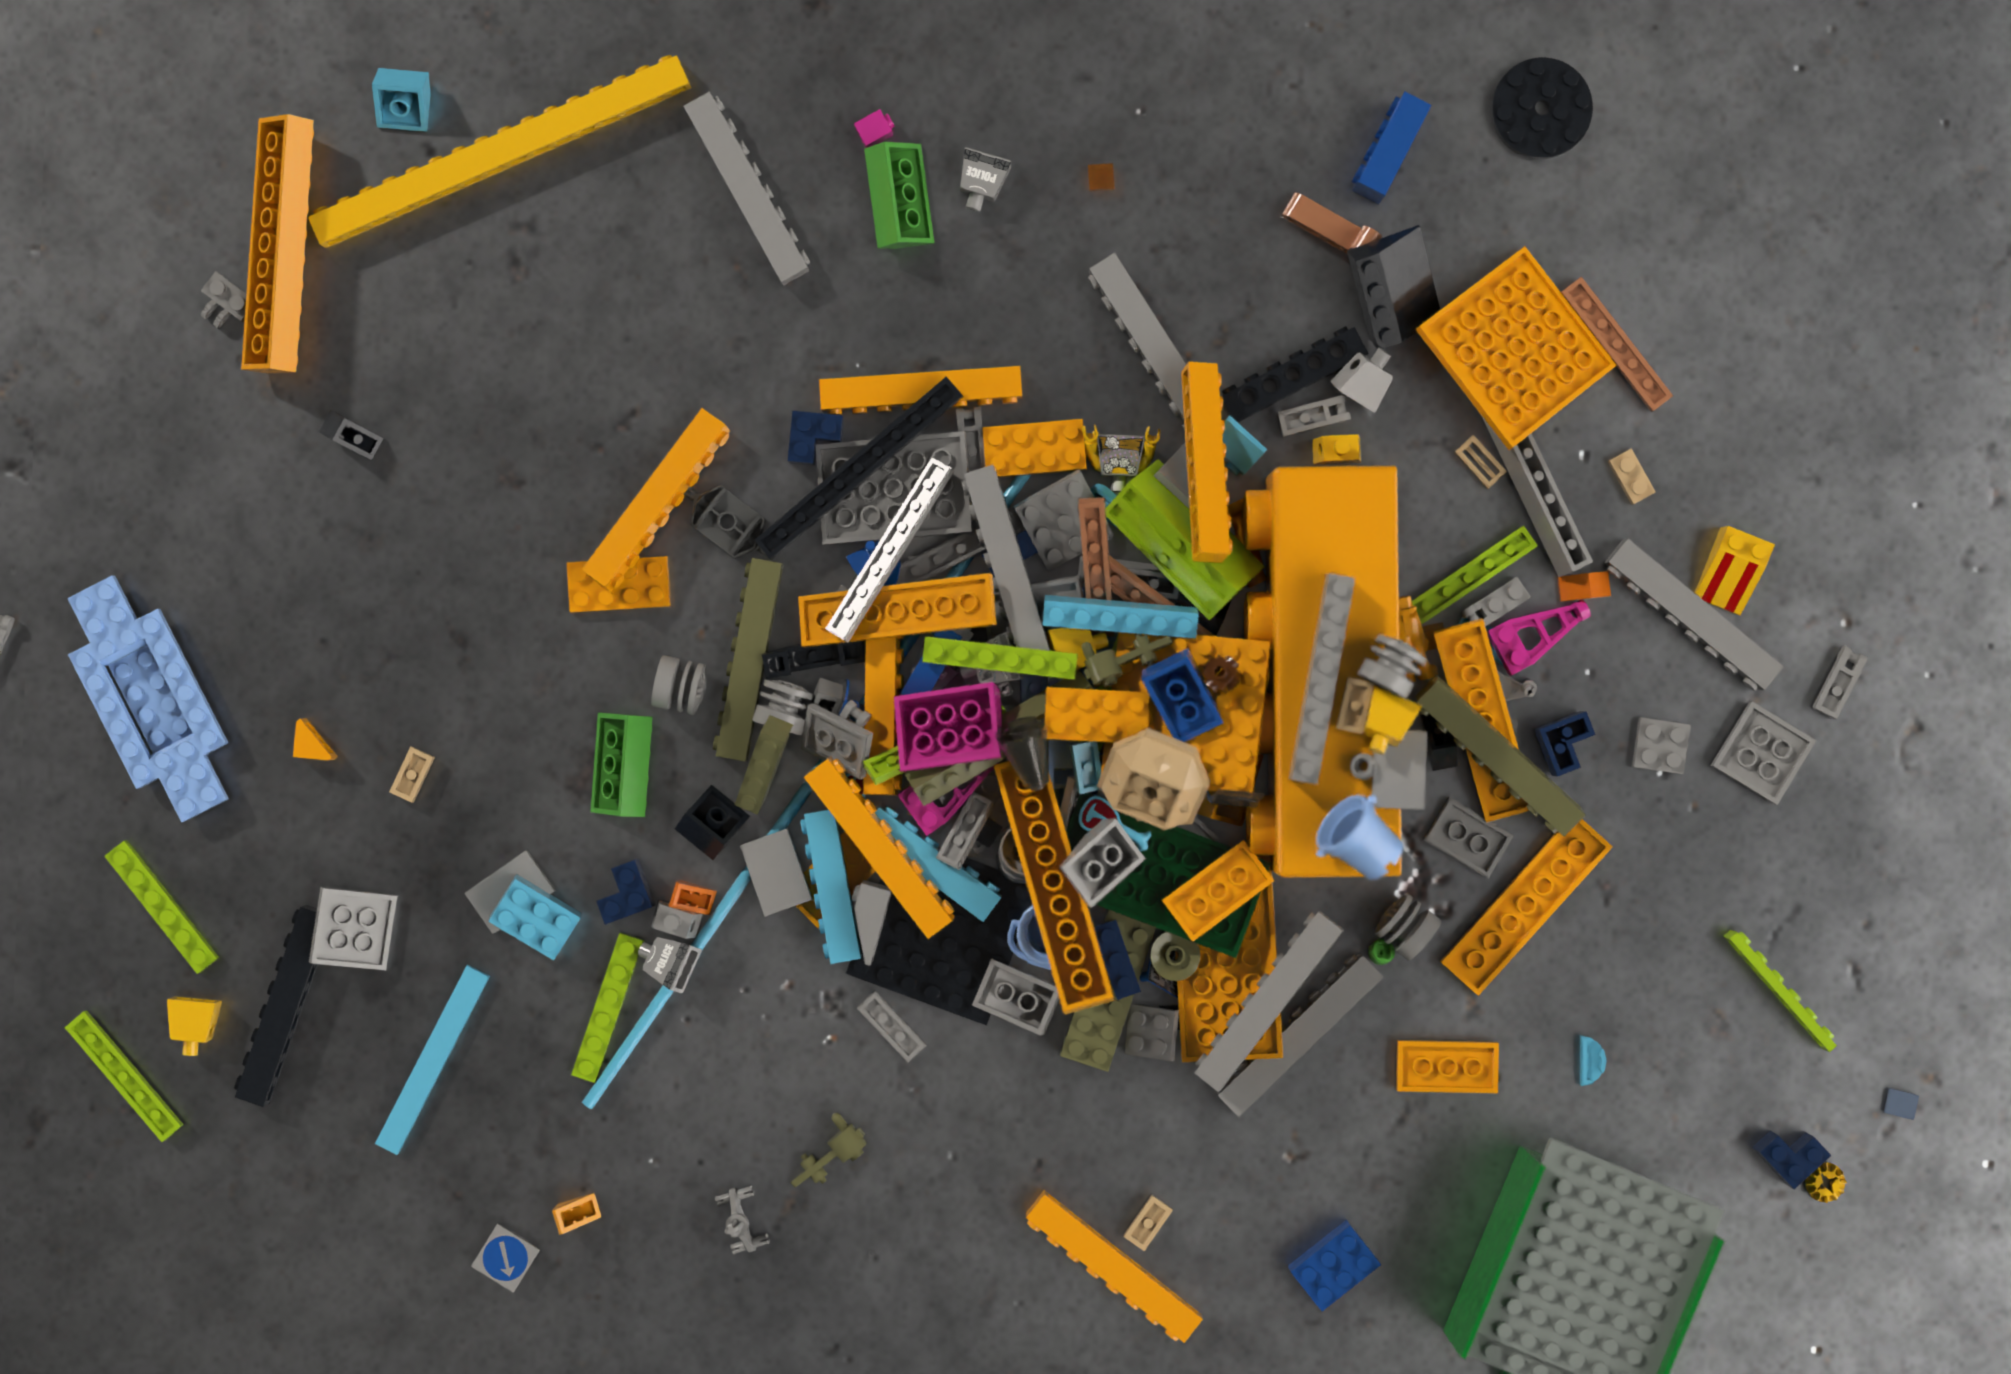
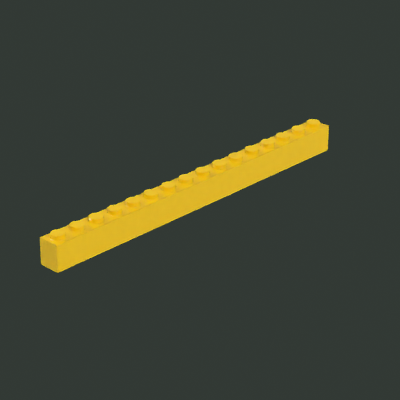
M664 56L658 60L657 64L651 67L644 65L637 68L635 74L628 77L626 75L616 77L610 85L593 87L589 90V94L582 97L580 95L573 96L566 100V104L559 107L557 105L550 106L544 109L543 114L539 116H527L520 120L521 124L514 127L510 125L497 130L498 134L491 137H479L474 140L475 144L468 147H456L451 151L452 154L445 157L436 156L428 161L429 164L422 167H411L405 171L406 174L400 177H388L382 181L383 184L377 187H365L359 191L360 194L352 198L350 196L342 197L336 201V205L329 208L327 206L317 208L313 211V215L308 216V219L319 244L324 248H328L687 91L692 87L678 56Z

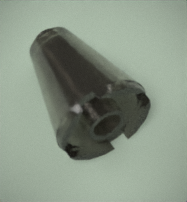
M1033 716L1012 720L1007 723L1008 728L1002 731L1000 727L995 734L997 743L1023 786L1032 791L1041 790L1049 781L1047 726L1042 718L1041 722L1037 721L1036 717Z

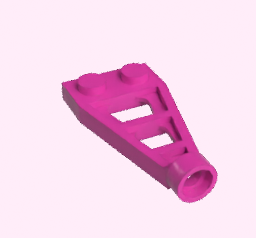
M1580 599L1569 606L1509 619L1488 630L1487 635L1508 675L1512 676L1534 664L1579 622L1591 617V612L1586 602ZM1557 617L1562 628L1552 636H1549L1542 621ZM1527 627L1536 628L1541 637L1539 644L1532 650H1526L1517 634L1520 629Z
M994 765L976 775L973 781L964 789L954 788L952 799L944 807H938L934 801L923 806L911 785L899 792L897 796L925 835L928 836L948 822L987 775L995 770Z

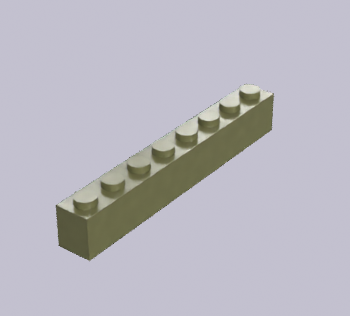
M752 558L751 563L747 562L744 577L748 578L746 588L742 587L740 602H744L742 612L737 613L735 627H739L738 636L733 637L731 651L735 653L733 662H728L726 676H730L729 685L724 686L722 701L726 702L724 711L719 712L717 725L721 726L719 736L715 735L713 750H716V756L748 761L755 721L752 719L759 702L764 675L762 654L768 652L784 566L782 563Z
M1080 670L1076 671L1075 680L1064 678L1050 686L1053 688L1093 690ZM1046 689L1002 715L1001 758L904 772L922 805L926 806L1044 736Z
M1437 674L1415 696L1416 701L1421 705L1420 711L1425 716L1431 714L1437 720L1435 724L1444 733L1449 731L1455 736L1454 742L1461 749L1464 750L1467 747L1473 753L1471 757L1481 767L1484 765L1488 766L1492 770L1490 772L1491 776L1500 784L1504 781L1510 787L1508 791L1517 800L1523 798L1528 803L1526 807L1536 817L1541 815L1547 820L1545 825L1553 833L1559 831L1565 836L1586 816L1579 804Z

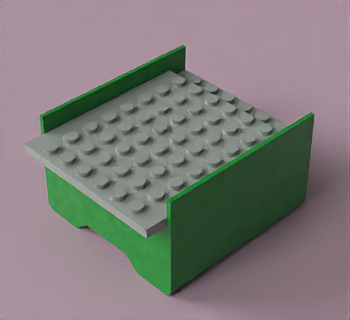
M1549 1138L1543 1154L1520 1145L1443 1332L1461 1358L1466 1360L1467 1355L1493 1365L1500 1368L1499 1374H1670L1724 1244V1240L1715 1234L1724 1210L1553 1138Z

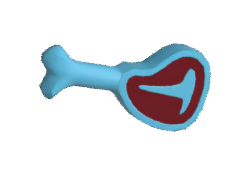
M1092 796L1085 801L1078 815V822L1082 829L1089 832L1102 819L1116 818L1140 851L1148 849L1147 840L1151 837L1150 831L1139 833L1124 825L1120 820L1117 810L1112 809L1110 803L1100 796Z

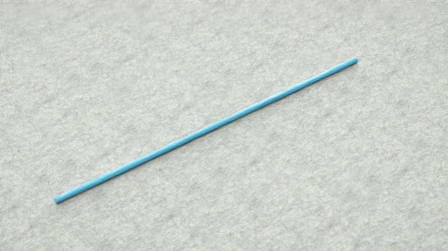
M1031 475L1014 477L1003 493L1007 508L1010 507ZM975 556L953 566L945 578L961 577ZM921 634L904 636L900 642V649L904 650V658ZM865 694L859 701L860 704L865 705ZM852 715L850 716V719L856 722L857 719ZM819 759L814 768L824 761ZM806 780L802 783L767 835L787 829L813 791ZM747 865L696 936L691 946L703 950L751 881ZM664 985L660 988L582 1101L586 1107L593 1109L674 991L666 988Z

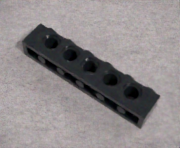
M1347 326L1333 333L1334 338L1328 341L1322 338L1311 344V350L1303 353L1301 349L1288 356L1290 361L1282 365L1278 361L1266 368L1267 373L1261 376L1255 373L1245 378L1246 384L1238 388L1234 384L1222 390L1223 409L1227 417L1231 416L1239 423L1341 370L1357 353L1360 352L1367 356L1369 353L1356 328L1353 327L1348 330ZM1332 345H1339L1342 348L1343 355L1341 357H1334L1331 354L1330 348ZM1312 356L1317 357L1321 362L1320 368H1311L1308 365V358ZM1286 369H1296L1299 375L1298 379L1295 381L1289 380L1286 377ZM1265 380H1273L1275 382L1276 390L1274 392H1267L1264 389L1263 382ZM1244 391L1251 392L1254 396V402L1251 404L1244 403L1241 400V393Z

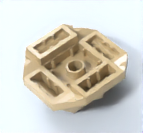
M1147 728L1138 732L1137 735L1124 738L1113 744L1097 787L1107 797L1112 809L1132 816L1137 821H1144L1167 830L1178 825L1193 823L1208 790L1210 780L1200 761V755L1196 747Z

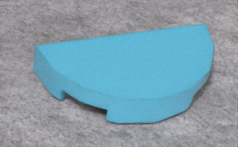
M1580 1035V1085L1586 1086L1593 1084L1604 1073L1607 1060L1605 1051L1598 1042L1590 1037Z

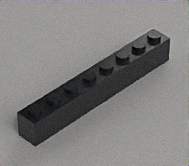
M309 905L301 906L300 909H296L292 917L294 927L292 932L288 933L283 944V947H286L284 956H280L277 961L275 971H278L275 981L272 980L268 987L267 994L270 995L268 1002L260 1010L259 1018H261L259 1028L256 1027L252 1033L251 1042H253L251 1051H248L243 1059L242 1065L245 1066L243 1074L239 1075L235 1082L234 1089L237 1090L235 1098L261 1107L270 1104L318 965L309 962L317 908Z

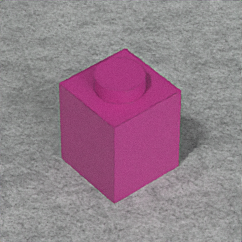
M880 109L854 123V127L866 148L893 136L892 128L895 127L888 113L883 115Z

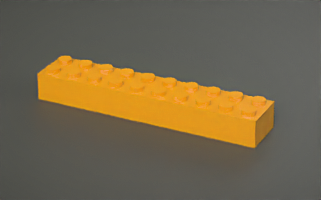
M289 114L259 118L241 370L267 374L296 372L298 364L297 351L300 338V315L302 312L301 294L304 285L303 266L305 264L304 251L307 238L306 222L309 212L308 194L311 185L310 165L312 163L311 150L314 137V120Z
M1043 751L994 765L1064 1014H1070L1114 1001L1087 904L1060 869V866L1072 851Z

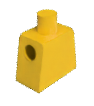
M1358 434L1329 435L1312 439L1313 465L1361 463L1360 436Z
M1056 628L1046 631L1051 651L1078 654L1076 671L1086 667L1084 664L1086 658L1081 649L1084 642L1091 644L1095 654H1097L1096 650L1109 646L1105 633L1092 636L1089 629Z
M1375 687L1371 695L1363 732L1365 735L1373 738L1369 750L1383 755L1388 744L1398 747L1418 715L1421 705Z
M177 996L167 999L170 1039L183 1041L182 1055L197 1056L199 1042L206 1043L212 1040L222 1000Z

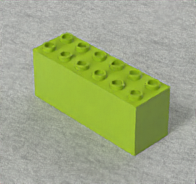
M1157 459L1129 481L1105 508L1106 516L1208 620H1211L1265 566L1249 550H1246L1244 545L1230 531L1229 539H1232L1233 549L1232 553L1223 563L1193 561L1190 509L1154 477L1157 471L1164 465Z

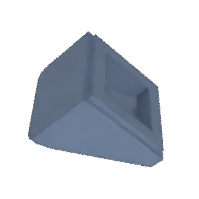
M1889 1088L1884 1113L1914 1120L1919 1095Z

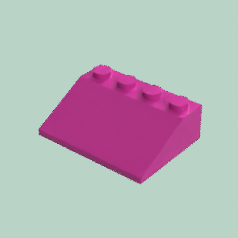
M994 682L894 696L901 772L1001 758L1002 705L1000 688Z

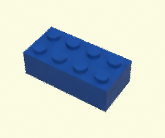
M1405 91L1400 98L1395 97L1386 113V116L1390 117L1389 120H1383L1374 138L1378 139L1377 143L1372 142L1363 158L1367 163L1360 165L1351 181L1355 184L1353 192L1379 205L1389 190L1432 106L1431 104Z

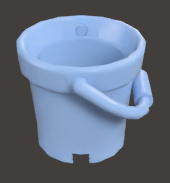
M1354 795L1339 802L1323 819L1317 832L1316 842L1319 850L1316 854L1318 857H1324L1328 854L1332 857H1338L1363 874L1367 879L1374 880L1389 872L1384 868L1389 862H1392L1394 865L1397 863L1402 854L1403 843L1375 813L1376 796L1370 795L1366 798L1361 795Z
M1032 905L1023 913L1020 920L1014 919L1011 921L1007 942L1011 951L1017 957L1027 961V964L1051 970ZM1016 926H1017V940H1018V943H1019V946H1020L1021 951L1016 947V945H1015V943H1014V933H1015V930H1016Z

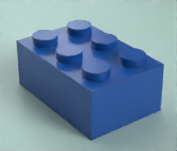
M1345 1220L1289 1264L1288 1268L1319 1309L1324 1311L1380 1267L1381 1263L1351 1224Z

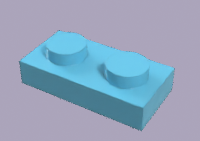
M1078 741L1070 743L1077 792L1083 794L1100 790L1097 787L1101 776L1097 742Z

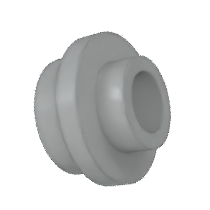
M1358 754L1351 761V771L1359 779H1369L1376 772L1377 763L1369 754ZM1362 762H1367L1368 764L1366 771H1362L1360 768Z

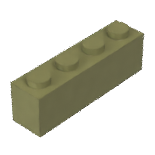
M769 715L758 737L735 802L736 806L758 815L769 793L793 724Z

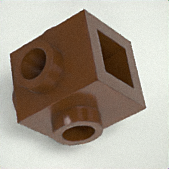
M1220 654L1216 658L1213 656L1203 667L1205 671L1202 674L1208 678L1204 683L1215 692L1220 689L1227 694L1229 690L1233 691L1241 681L1240 678L1243 674L1237 670L1240 665L1229 655L1225 659ZM1222 668H1224V674L1222 676H1216V674Z

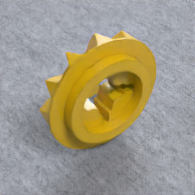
M1824 1162L1805 1179V1187L1809 1195L1815 1200L1824 1203L1837 1200L1844 1193V1187L1847 1183L1844 1172L1838 1166L1829 1162ZM1821 1174L1827 1179L1833 1178L1829 1183L1831 1190L1824 1186L1820 1188V1185L1823 1183Z

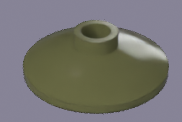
M1164 932L1152 944L1150 961L1156 973L1162 978L1170 981H1180L1190 977L1198 968L1200 949L1197 943ZM1171 951H1176L1178 954V958L1174 961L1169 957Z

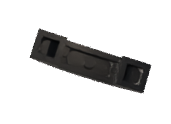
M862 641L813 647H802L801 644L763 653L762 659L766 679L791 675V672L841 664V666L862 663L865 662Z

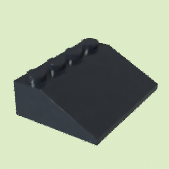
M1419 225L1347 250L1369 338L1377 349L1379 347L1385 349L1402 343L1417 333L1416 328L1440 311Z

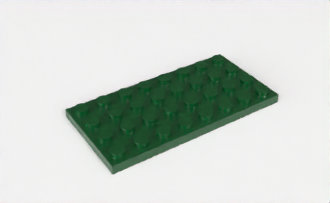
M1090 793L1079 795L1066 830L1071 851L1088 833L1079 825L1078 815L1080 809L1089 797L1096 795ZM1117 811L1124 825L1139 833L1150 831L1151 837L1147 840L1148 849L1140 851L1145 860L1095 905L1191 941L1161 900L1232 847L1177 826L1164 830L1147 822L1137 821L1134 817ZM1258 858L1265 869L1269 871L1271 862ZM1261 891L1193 942L1237 958Z

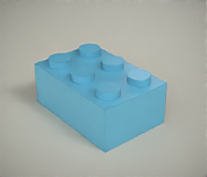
M516 874L491 913L488 922L554 960L579 922L581 912Z

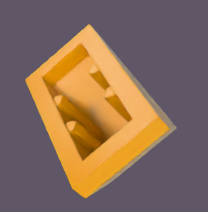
M300 718L296 721L293 757L318 760H335L338 757L307 718Z
M594 1193L559 1203L552 1210L559 1235L602 1217Z

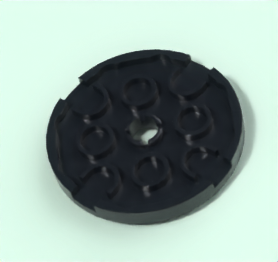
M1547 57L1528 59L1511 68L1498 83L1491 102L1492 122L1499 138L1515 153L1532 157L1533 159H1551L1571 150L1586 134L1593 113L1591 92L1581 74L1569 64ZM1538 102H1543L1549 106L1547 114L1540 115L1537 113L1535 106Z

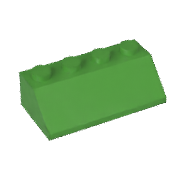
M882 142L865 148L878 248L899 249L933 244L934 235L921 144Z
M598 712L590 812L623 817H645L647 783L649 781V758L651 755L652 717Z

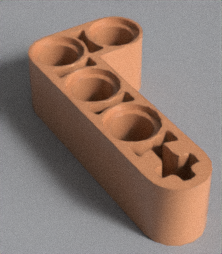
M1296 192L1282 213V216L1291 223L1348 254L1347 250L1383 237L1376 230L1368 226L1360 228Z

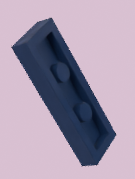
M1116 919L1094 926L1099 949L1117 1000L1141 992Z

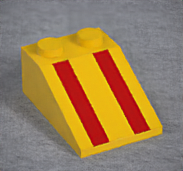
M1730 526L1720 527L1694 593L1706 603L1740 616L1768 564L1775 544Z

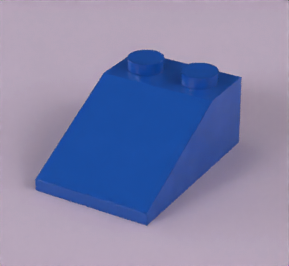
M1189 648L1142 670V681L1174 739L1185 742L1223 724L1222 717L1207 684L1204 683L1203 675Z

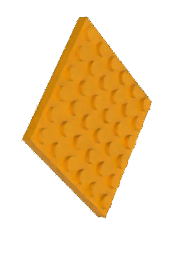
M1525 246L1415 329L1508 450L1516 446L1617 366Z
M1118 633L1116 657L1136 649L1133 641L1136 640V633ZM1142 634V636H1148L1150 643L1167 637ZM1196 635V639L1171 637L1173 642L1171 645L1155 652L1157 661L1154 664L1189 648L1201 673L1205 671L1203 667L1206 662L1213 656L1216 658L1218 654L1224 659L1229 655L1240 665L1237 670L1243 675L1240 678V683L1233 691L1229 690L1225 694L1220 689L1215 692L1208 686L1222 717L1223 724L1184 743L1192 745L1198 750L1200 761L1210 780L1207 791L1253 796L1272 643ZM1140 659L1122 665L1121 669L1124 674L1117 679L1118 682L1112 685L1111 691L1148 692L1142 681V670L1149 666H1143ZM1222 668L1216 674V676H1222L1224 674V668ZM1149 694L1148 728L1172 737ZM1105 742L1101 774L1114 743Z

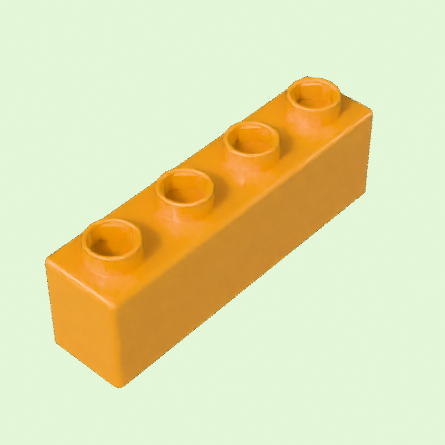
M1277 467L1266 476L1265 490H1246L1243 498L1244 547L1246 550H1265L1266 592H1247L1245 595L1244 639L1272 643L1258 753L1268 754V795H1253L1247 798L1246 840L1250 847V853L1256 856H1271L1272 871L1284 878L1365 877L1338 857H1332L1329 854L1324 857H1318L1316 853L1319 848L1316 838L1323 819L1339 802L1354 795H1361L1366 798L1372 795V777L1369 779L1355 777L1351 771V761L1356 755L1362 753L1373 757V752L1369 750L1373 738L1364 733L1360 734L1337 729L1336 726L1347 678L1369 682L1357 673L1365 659L1378 661L1379 657L1370 650L1372 646L1383 650L1385 648L1375 641L1377 636L1380 634L1399 640L1397 467ZM1330 573L1355 578L1318 784L1289 779L1325 576ZM1374 684L1372 693H1373L1375 687H1376V688H1379V689H1381V690H1384V689H1382V688H1380V687H1378V686H1376V685ZM1367 762L1361 763L1360 768L1362 771L1368 769ZM1374 808L1375 813L1401 840V808ZM1401 856L1395 865L1389 862L1384 867L1389 872L1382 877H1397L1401 875Z

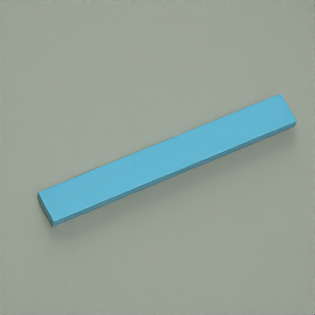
M466 965L375 1142L376 1145L396 1155L400 1153L490 975L470 965Z

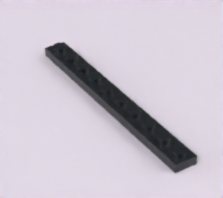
M946 376L754 541L768 558L773 560L964 396Z

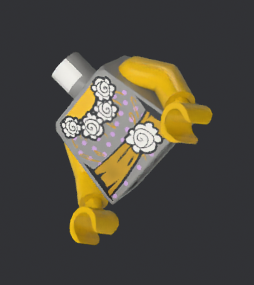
M1095 424L1092 433H1087L1085 426L1082 427L1086 456L1093 469L1100 472L1102 477H1111V491L1121 492L1126 486V478H1134L1148 467L1154 458L1156 445L1160 439V429H1158V434L1155 436L1149 434L1150 427L1146 428L1145 436L1098 434Z

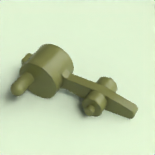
M1137 634L1136 640L1133 641L1136 649L1120 657H1116L1114 650H1105L1095 654L1091 644L1084 642L1081 649L1086 658L1084 662L1087 668L1084 670L1088 681L1092 680L1095 687H1110L1118 682L1117 679L1124 674L1121 669L1122 665L1137 659L1141 660L1143 666L1148 665L1150 667L1154 665V662L1157 661L1155 652L1173 643L1170 636L1150 643L1148 636Z
M834 1113L832 1121L840 1131L827 1142L832 1150L819 1160L813 1154L807 1156L804 1153L801 1156L803 1161L800 1165L805 1171L790 1182L793 1187H797L809 1177L815 1183L819 1181L821 1184L827 1181L825 1176L828 1173L824 1170L823 1166L836 1156H838L842 1163L849 1159L853 1162L864 1153L862 1148L867 1144L863 1138L865 1136L863 1130L860 1127L856 1129L852 1123L848 1125L839 1113Z

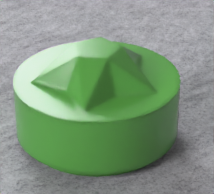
M1378 939L1369 946L1368 955L1373 963L1385 965L1393 960L1395 950L1391 943L1387 944L1384 942V939Z

